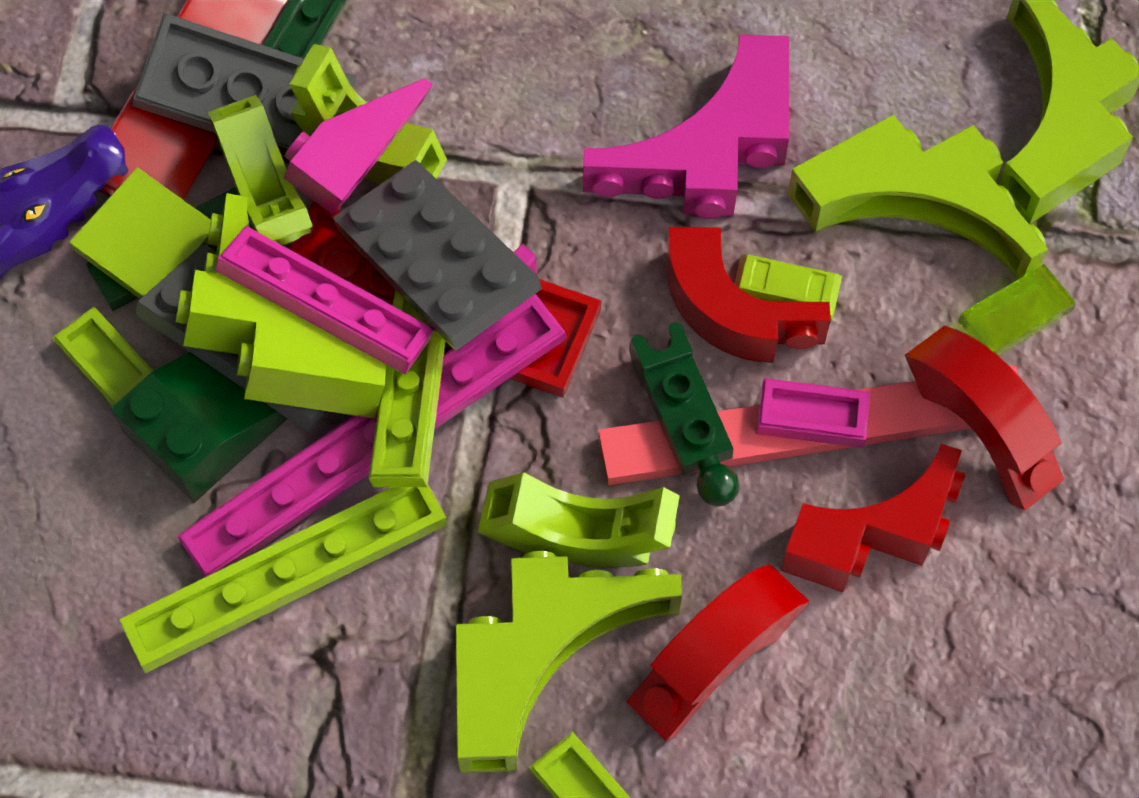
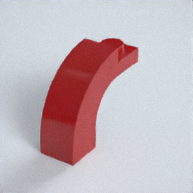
M669 227L666 256L670 293L683 319L701 338L730 355L745 360L765 363L774 362L777 344H786L794 349H807L816 344H825L831 321L830 302H775L750 296L738 288L726 273L722 260L721 227Z
M944 325L905 354L922 397L942 405L957 414L971 427L985 445L1011 505L1025 511L1064 480L1053 452L1062 442L1051 419L1025 382L995 352L970 335Z
M771 564L761 566L749 572L712 600L668 643L650 664L653 668L652 671L626 702L665 741L676 737L715 689L751 655L761 648L777 642L810 601Z

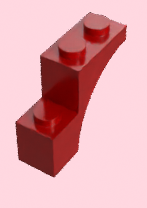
M941 443L935 458L924 474L902 493L881 503L853 509H830L803 503L785 552L781 571L844 592L849 575L861 577L870 548L923 566L930 548L940 551L946 537L950 520L941 517L946 501L956 503L965 478V472L956 470L962 450Z

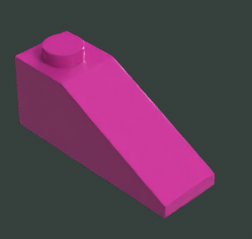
M423 78L322 122L311 136L303 131L295 139L284 156L290 160L284 179L334 216L421 106L433 84L426 78Z

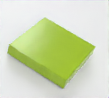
M137 167L69 243L73 251L141 299L203 243L207 246L209 245L208 235L211 219Z

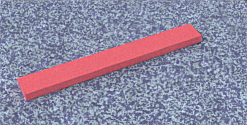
M1016 365L1010 366L1018 374ZM916 381L858 389L870 391L865 445L971 429L963 419L948 408L923 398ZM759 405L717 411L734 448L733 458L720 462V464L728 467L853 447L756 434ZM659 420L599 430L598 438L608 486L681 475Z

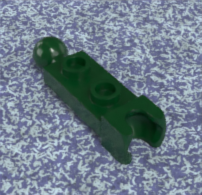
M677 322L669 325L671 338L668 341L667 349L661 351L650 348L644 336L640 334L634 335L629 343L632 365L641 386L645 387L681 474L684 475L700 469L701 474L698 476L696 483L699 496L705 503L714 507L728 505L738 495L740 483L738 475L733 469L720 464V462L733 458L734 448L693 358V350L683 327Z

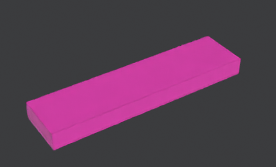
M247 226L240 231L217 259L215 271L405 375L429 343L434 328Z

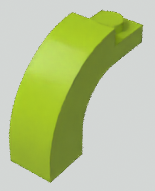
M313 44L303 62L296 68L293 79L289 83L297 97V101L290 114L299 127L309 136L314 133L322 122L367 103L349 84L331 47ZM406 123L364 178L380 185L417 160L437 179L447 158L433 129Z
M257 95L209 111L211 123L238 194L248 197L247 213L253 230L280 245L288 244L303 235L311 233L310 228L313 226L306 206L299 197L294 185L284 179L287 169L263 104Z
M522 472L488 483L478 533L525 553L548 551L554 553L556 557L568 556V563L613 568L647 565L650 552L667 549L671 546L680 496L662 487L622 498H590L561 491Z

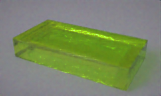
M1043 264L962 312L958 322L971 337L986 345L997 355H1000L1072 312L1076 302L1047 266Z

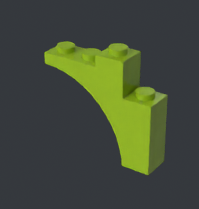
M1012 0L1007 14V20L1018 31L1033 57L1042 91L1040 125L1027 145L1014 158L1006 162L998 184L1004 186L1010 192L1016 209L1028 223H1033L1120 165L1133 139L1125 123L1118 116L1111 113L1133 100L1139 86L1138 61L1131 53L1124 51L1112 38L1096 47L1091 42L1088 34L1082 28L1076 27L1060 11L1055 0Z
M893 114L792 168L787 195L815 232L841 222L862 218L889 217L922 221L943 227L975 242L1002 262L1021 283L1038 274L1048 251L1041 231L1034 224H1028L1016 209L1010 192L1004 186L997 185L996 182L1003 165L997 146L990 139H985L974 125L923 152L917 135L911 129H905Z
M226 193L223 213H212L208 244L217 246V253H207L204 271L195 270L191 292L180 290L176 323L186 324L183 346L239 354L237 375L246 377L244 399L375 418L385 387V363L215 271L218 257L245 226L249 227L247 213L248 197Z
M533 551L526 553L523 558H511L513 622L502 623V620L497 617L480 616L470 619L468 624H456L457 748L460 773L517 771L520 741L528 716L538 696L552 676L578 650L615 628L651 617L680 614L682 601L681 574L668 575V572L663 569L649 568L637 571L635 576H612V573L608 571L591 570L581 573L579 577L568 578V556L556 557L552 552Z

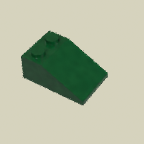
M191 352L151 372L110 408L123 433L194 503L287 420L286 417L262 401L244 399L245 389Z

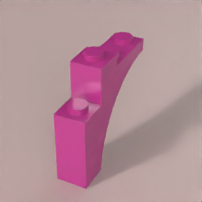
M739 34L735 60L720 89L696 114L680 125L658 136L624 146L584 148L583 192L596 193L604 197H614L620 194L647 195L654 199L683 196V214H696L707 219L718 218L722 215L734 216L738 189V164H749L756 168H767L772 165L785 166L789 144V36Z

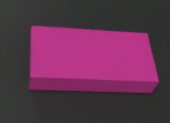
M763 378L756 434L864 448L867 435L870 391Z

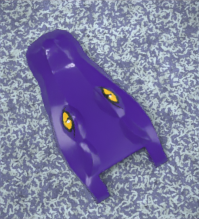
M97 124L60 149L0 169V279L11 268L51 251L54 242L63 240L69 235L68 225L71 222H79L85 219L84 211L97 202L94 193L104 188L105 183L113 176H124L128 173L124 147L116 137V133L108 126Z

